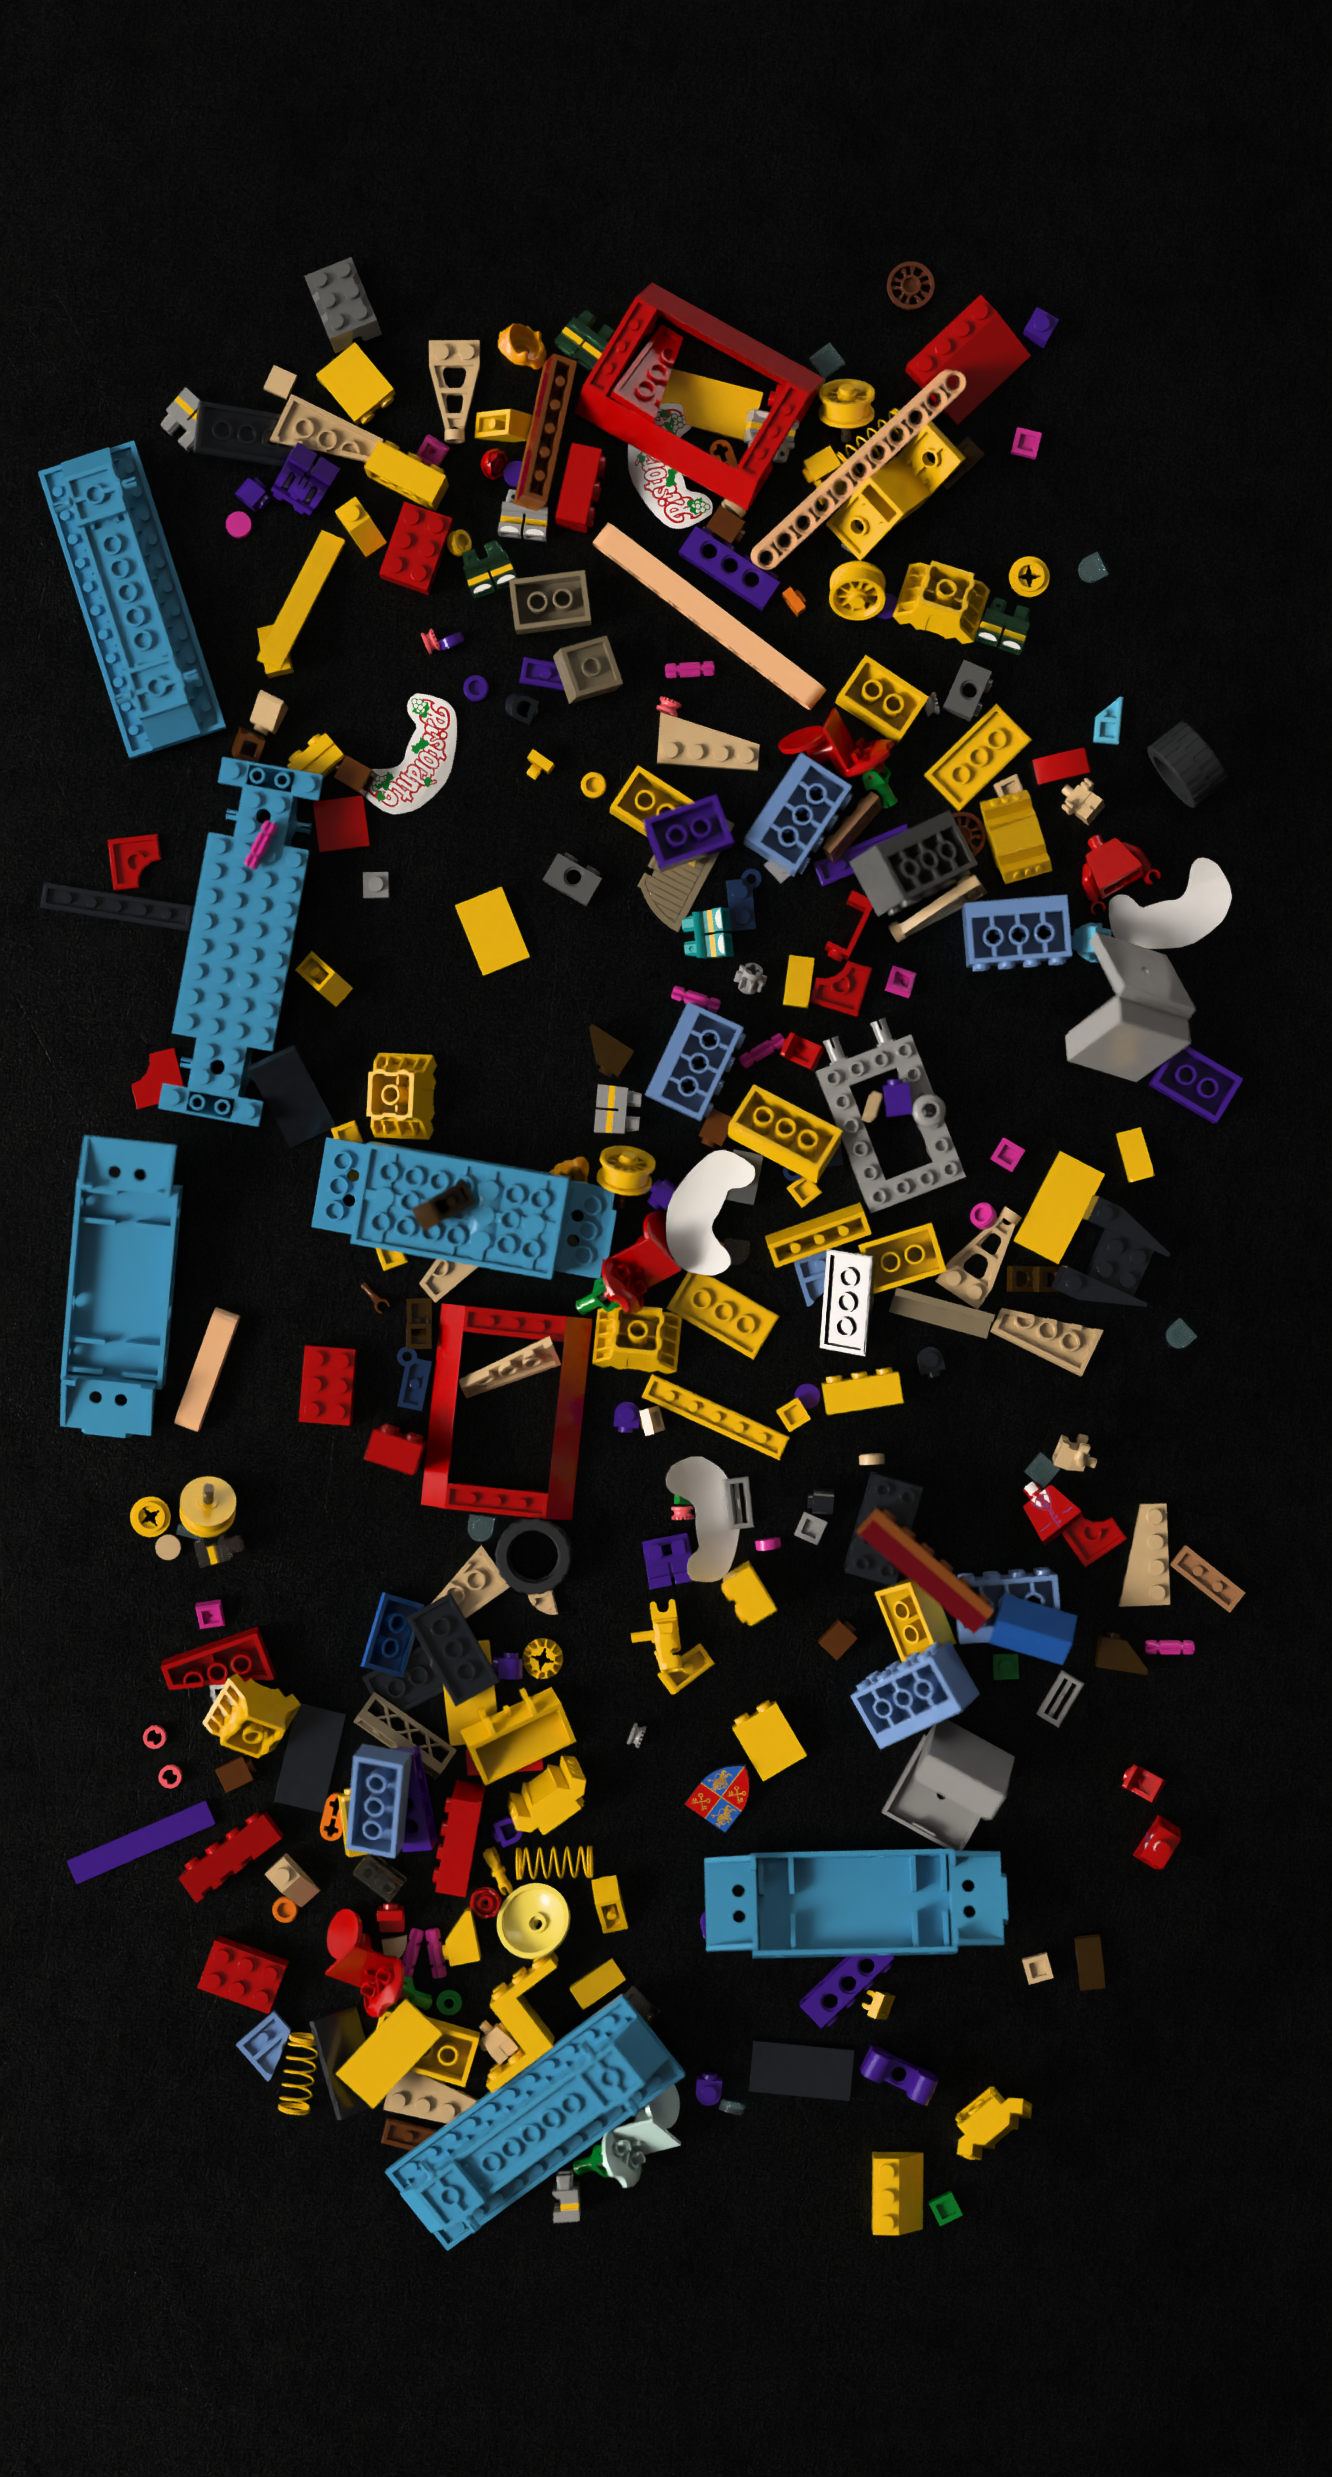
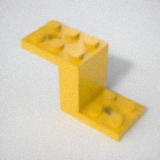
M930 421L897 457L871 474L830 518L826 525L861 561L896 524L921 507L966 458ZM927 452L934 454L936 458L935 463L928 460ZM855 520H860L863 523V531L856 527Z
M554 1952L534 1959L532 1966L528 1969L523 1967L513 1975L514 1978L509 1984L506 1985L503 1982L493 1990L490 2007L520 2046L510 2055V2058L505 2063L500 2065L496 2063L489 2069L490 2073L487 2075L486 2086L491 2093L549 2051L554 2045V2035L522 1994L557 1968L558 1957Z

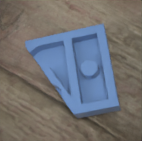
M842 1245L834 1247L835 1249L843 1250ZM827 1250L794 1261L807 1306H811L824 1292Z
M274 2010L236 2044L267 2081L272 2078L291 2028Z

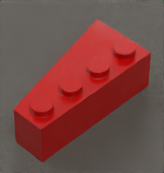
M259 1627L164 1659L161 1664L169 1690L215 1684L225 1685L228 1678L235 1674H238L244 1682L253 1679V1681L265 1679L266 1681L274 1680L275 1670Z
M456 1780L452 1798L447 1797L444 1812L449 1813L448 1821L443 1820L440 1836H445L444 1844H439L436 1859H440L441 1862L440 1868L435 1867L432 1882L437 1883L435 1892L460 1897L466 1896L474 1856L473 1851L478 1834L477 1828L480 1822L482 1802L486 1786L483 1784Z
M266 1811L261 1815L258 1812L254 1813L245 1820L247 1825L241 1830L235 1827L225 1835L227 1840L219 1845L216 1841L205 1850L207 1855L200 1860L196 1856L184 1865L186 1870L178 1879L196 1903L204 1898L203 1896L210 1889H216L228 1879V1876L236 1874L251 1859H256L282 1839L283 1833Z

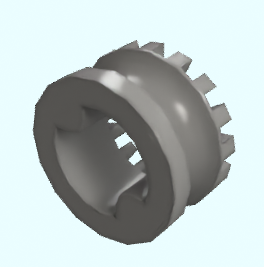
M932 692L924 704L927 717H930L932 713L940 714L939 705H936L938 702H935L937 701L936 694Z
M634 1723L627 1744L634 1743L635 1747L639 1748L642 1741L640 1736H644L646 1726L639 1727L638 1723Z

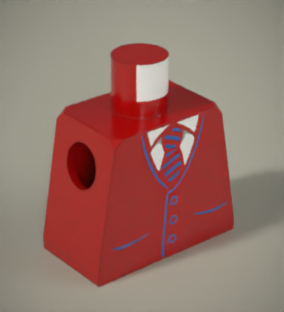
M1033 1481L1023 1489L1030 1499L1023 1507L1045 1546L1083 1517L1079 1508L1052 1485H1049L1042 1491L1038 1484Z
M1158 1814L1133 1856L1154 1869H1162L1181 1840L1180 1828Z

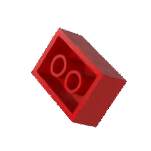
M572 443L555 517L557 527L587 533L588 526L593 527L596 514L593 502L599 501L601 492L598 479L599 477H604L607 464L606 458L602 455V449Z
M404 502L379 572L381 579L429 595L447 545V537L454 525L453 519Z
M315 1345L305 1346L299 1422L352 1425L358 1349Z
M386 1423L374 1429L364 1459L414 1475L419 1470L427 1446V1442L423 1441L424 1436L414 1432H409L406 1435L399 1433V1427Z
M218 1935L213 1943L197 1988L269 2014L289 1961Z

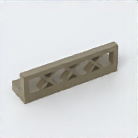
M896 1287L889 1312L986 1339L991 1322H993L995 1317L994 1314Z
M375 1692L353 1721L390 1748L416 1746L412 1743L411 1733L420 1732L423 1734L426 1745L420 1746L424 1770L425 1773L435 1780L457 1751ZM376 1701L383 1706L385 1716L375 1717L367 1710ZM400 1718L403 1720L405 1730L395 1731L392 1729L390 1719ZM441 1747L448 1752L442 1763L433 1758L431 1748Z

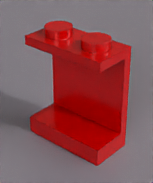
M853 890L846 904L864 912L852 940L847 950L829 941L825 947V950L829 951L827 956L840 962L843 958L848 960L873 907L868 897Z

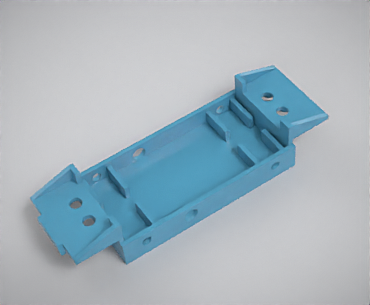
M84 1135L79 1178L76 1185L61 1367L60 1426L82 1428V1432L85 1434L120 1438L132 1437V1434L152 1435L155 1390H162L166 1384L183 1186L173 1185L177 1145ZM111 1166L120 1168L121 1174L119 1177L114 1178L109 1174ZM143 1169L146 1172V1178L141 1181L137 1180L134 1175L135 1170ZM93 1391H97L102 1395L100 1402L95 1403L91 1400L90 1394ZM118 1394L126 1396L127 1403L125 1405L116 1403L115 1398Z
M326 1137L311 1227L352 1234V1244L546 1279H552L555 1271L599 1279L601 1277L603 1260L610 1255L617 1211L612 1210L615 1197L614 1192L600 1185L571 1180L570 1176L375 1141L363 1143ZM352 1169L359 1172V1179L355 1182L348 1179V1172ZM464 1181L476 1203L434 1227L423 1231L411 1209L457 1183ZM351 1194L354 1196L355 1204L353 1206H346L343 1199L345 1195ZM574 1210H581L583 1212L584 1218L582 1221L576 1222L572 1219V1212ZM572 1234L577 1235L579 1238V1244L575 1247L570 1246L567 1242L568 1236Z
M913 1849L750 1853L748 1856L705 1858L707 1951L752 1950L753 1959L939 1955L956 1954L957 1946L1004 1945L1003 1925L1008 1924L1006 1873H1001L1000 1852ZM965 1880H971L974 1883V1890L971 1892L964 1891L962 1883ZM736 1885L743 1886L745 1889L744 1895L741 1897L734 1896L732 1893L733 1887ZM964 1907H974L975 1915L972 1918L964 1916ZM736 1911L744 1912L745 1920L743 1922L737 1923L734 1921L733 1914Z

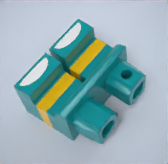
M719 907L707 911L692 912L693 916L682 919L683 931H694L695 941L685 942L684 944L685 955L705 959L734 956L732 934L720 933L731 931L729 908Z

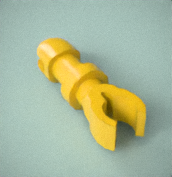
M493 1846L483 1852V1856L492 1869L490 1873L492 1877L496 1878L501 1894L507 1895L506 1889L511 1894L513 1888L510 1880H507L504 1873L506 1871L505 1867L500 1864L496 1848Z

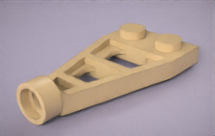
M480 340L429 341V367L445 426V442L452 444L464 443L465 427L480 370ZM445 368H464L466 370V377L462 387L449 388L446 386L443 376ZM447 396H463L460 413L448 412Z
M966 876L957 882L958 886L903 923H898L896 920L889 924L888 928L899 943L911 934L961 909L965 903H971L988 892L976 876Z
M1004 1207L992 1227L984 1229L949 1260L945 1266L946 1272L940 1273L936 1279L938 1284L977 1310L993 1287L1014 1227L1022 1218L1007 1207ZM1003 1218L1011 1222V1224L1005 1225L1003 1223ZM991 1233H995L1001 1238V1244L994 1255L987 1253L981 1248V1243ZM974 1254H981L988 1261L985 1275L980 1279L973 1277L963 1268L964 1263Z

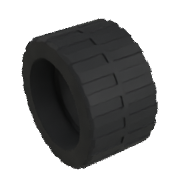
M1180 722L1148 747L1149 757L1158 773L1177 797L1189 807L1195 808L1227 783V774L1219 759L1203 738L1187 723Z
M530 1517L521 1518L512 1523L500 1537L495 1552L496 1567H498L501 1578L506 1581L508 1586L516 1589V1591L529 1595L543 1594L546 1591L553 1590L560 1584L570 1569L573 1555L571 1541L567 1537L566 1531L558 1523L549 1519ZM531 1531L541 1532L549 1536L554 1541L558 1551V1560L555 1568L545 1577L538 1579L526 1578L519 1574L513 1567L510 1558V1551L514 1541L520 1535Z

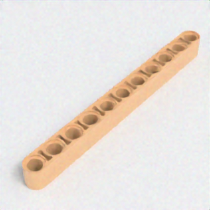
M950 369L944 370L937 375L751 551L752 562L762 569L769 570L782 561L845 502L871 474L880 469L964 390L966 385L964 375L961 372ZM951 375H954L956 384L950 389L947 386V380ZM932 393H936L937 402L935 405L930 406L928 398ZM914 410H916L918 412L919 417L918 420L912 424L910 422L909 417L910 414ZM898 428L900 436L896 441H892L891 432L893 429ZM879 445L881 447V454L878 458L874 459L872 450L875 446ZM857 463H861L863 470L860 475L855 476L853 473L854 466ZM842 480L844 489L837 494L834 489L835 484ZM820 498H824L825 507L821 511H817L816 502ZM805 515L807 523L803 528L799 529L797 520ZM787 533L788 542L780 546L778 543L780 535ZM768 550L769 560L761 563L760 554Z
M607 523L592 542L602 553L808 710L814 707L826 691L819 682L612 524Z

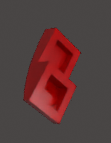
M1079 748L1032 760L1038 785L1091 772L1086 748Z

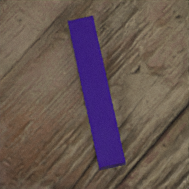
M207 1800L73 1857L67 1860L76 1884H79L216 1824V1820Z

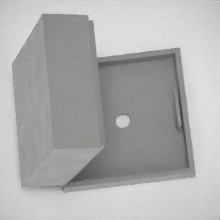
M1096 932L1090 940V944L1117 996L1069 1031L1065 1036L1067 1058L1069 1062L1137 1082L1190 1044L1188 1019L1196 1008L1167 955Z
M943 1719L933 1724L927 1735H923L887 1800L882 1813L946 1849L963 1851L980 1818L991 1819L1004 1799L1015 1757L955 1723ZM937 1792L944 1795L945 1798L939 1799L937 1797Z

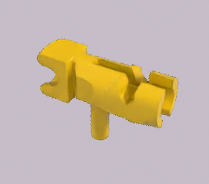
M674 1599L669 1600V1609L666 1612L658 1611L656 1603L651 1602L653 1630L631 1633L632 1643L651 1640L652 1643H655L656 1651H654V1654L658 1660L661 1673L683 1671L681 1656L673 1655V1653L681 1650L676 1602Z

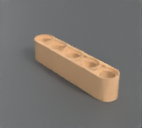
M218 1307L215 1308L179 1406L175 1424L197 1432L200 1431L235 1335L240 1315Z

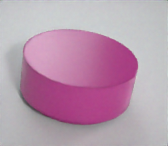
M234 512L228 516L226 528L233 537L244 538L251 532L252 522L247 514Z
M980 1203L972 1209L970 1219L977 1228L988 1229L996 1222L997 1213L990 1204Z
M780 1537L756 1540V1550L765 1551L780 1548Z

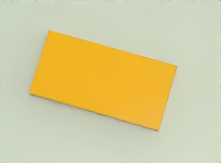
M672 369L660 404L674 403L682 405L685 423L692 426L691 428L744 441L747 412L753 409H760L763 392Z
M996 704L924 776L960 811L1032 739Z
M1059 1151L1013 1241L1059 1264L1085 1214L1092 1196L1095 1195L1105 1174Z
M692 1272L686 1274L667 1307L668 1310L753 1360L779 1317L777 1314L714 1277Z
M489 1640L478 1641L492 1666ZM443 1685L450 1746L465 1744L460 1731L482 1721L478 1709L483 1707L487 1717L497 1713L494 1685L456 1707Z
M405 1998L336 2072V2075L374 2108L436 2042L443 2032Z

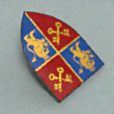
M746 1764L727 1765L710 1772L698 1784L684 1805L726 1833L744 1809L749 1798L750 1777Z

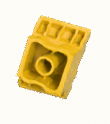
M932 561L931 565L921 562L909 564L893 617L901 625L911 623L916 630L922 629L940 634L945 639L956 637L962 644L971 643L975 640L990 589L983 582L974 580L973 573L936 561Z
M1027 790L980 802L988 844L995 866L1000 870L1005 884L1052 871L1042 832Z
M378 1053L374 1060L373 1072L368 1074L367 1116L371 1117V1129L374 1137L430 1139L434 1131L431 1120L435 1114L433 1095L436 1081L433 1073L437 1067L433 1055Z
M620 1305L610 1312H606L603 1308L597 1309L592 1363L601 1368L612 1366L619 1370L636 1369L649 1373L660 1371L665 1374L677 1372L682 1317L674 1313L662 1312V1308L643 1306L640 1312L635 1314L625 1312Z
M235 1674L228 1678L204 1719L203 1724L211 1734L220 1737V1745L259 1758L261 1755L267 1754L277 1747L301 1704L293 1694L285 1697L278 1688L275 1690L254 1682L253 1679L244 1682L238 1674Z
M561 1755L560 1766L547 1764V1769L528 1783L523 1782L521 1794L509 1792L507 1808L516 1830L532 1832L538 1827L543 1835L547 1834L584 1806L583 1803L585 1801L581 1796L584 1794L586 1779L576 1757Z
M990 2086L960 2111L955 2118L958 2122L957 2126L965 2134L958 2141L957 2154L969 2160H981L983 2148L995 2149V2144L1013 2129L1018 2130L1019 2118H1031L1032 2104L1024 2099L1008 2098L1005 2100L994 2086Z

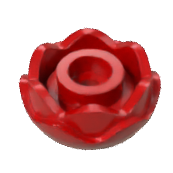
M495 448L483 455L481 469L487 478L494 480L497 477L503 476L504 467L508 464L505 451Z
M490 1887L477 1889L472 1894L470 1900L471 1910L481 1919L495 1917L502 1905L499 1893Z

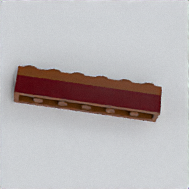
M553 354L544 362L513 504L538 511L547 503L577 364L575 360Z
M876 1508L856 1532L975 1634L994 1612L989 1606L992 1602L981 1592L978 1595L972 1592L970 1588L973 1585L962 1575L957 1579L951 1573L954 1568L942 1559L938 1562L934 1559L932 1555L935 1552L924 1542L919 1546L913 1540L916 1535L904 1526L900 1529L896 1526L894 1522L897 1519L886 1509L880 1512Z

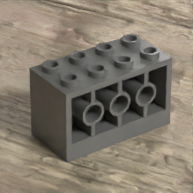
M950 811L944 812L873 846L849 862L877 916L886 912L891 916L904 907H909L921 901L924 897L928 898L939 892V890L956 884L959 880L971 874L969 869L978 865Z

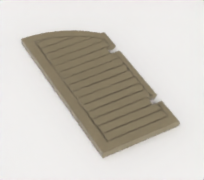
M725 819L731 832L735 824ZM720 852L701 858L695 867L687 863L660 873L655 856L653 855L648 867L655 869L652 876L644 873L638 887L641 888L644 898L655 915L676 932L680 930L682 919L686 918Z

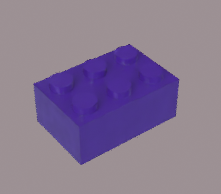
M717 795L645 819L643 823L660 873L732 848L734 843Z
M1186 1046L1158 1067L1148 1085L1214 1124L1220 1119L1243 1078Z

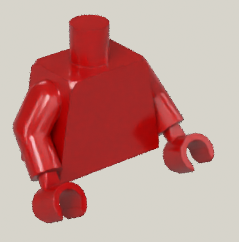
M1095 835L1089 839L1088 845L1092 851L1086 854L1087 863L1083 866L1082 885L1088 900H1091L1089 908L1092 914L1095 915L1093 910L1095 904H1101L1102 910L1105 912V904L1098 899L1099 896L1104 899L1142 876L1145 883L1153 884L1149 879L1151 872L1154 873L1157 879H1160V872L1156 869H1151V863L1141 848L1127 842L1121 843L1117 838H1113L1105 843L1101 835Z

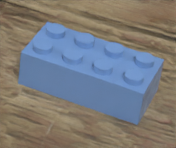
M362 1744L353 1758L346 1849L395 1858L404 1846L412 1753Z

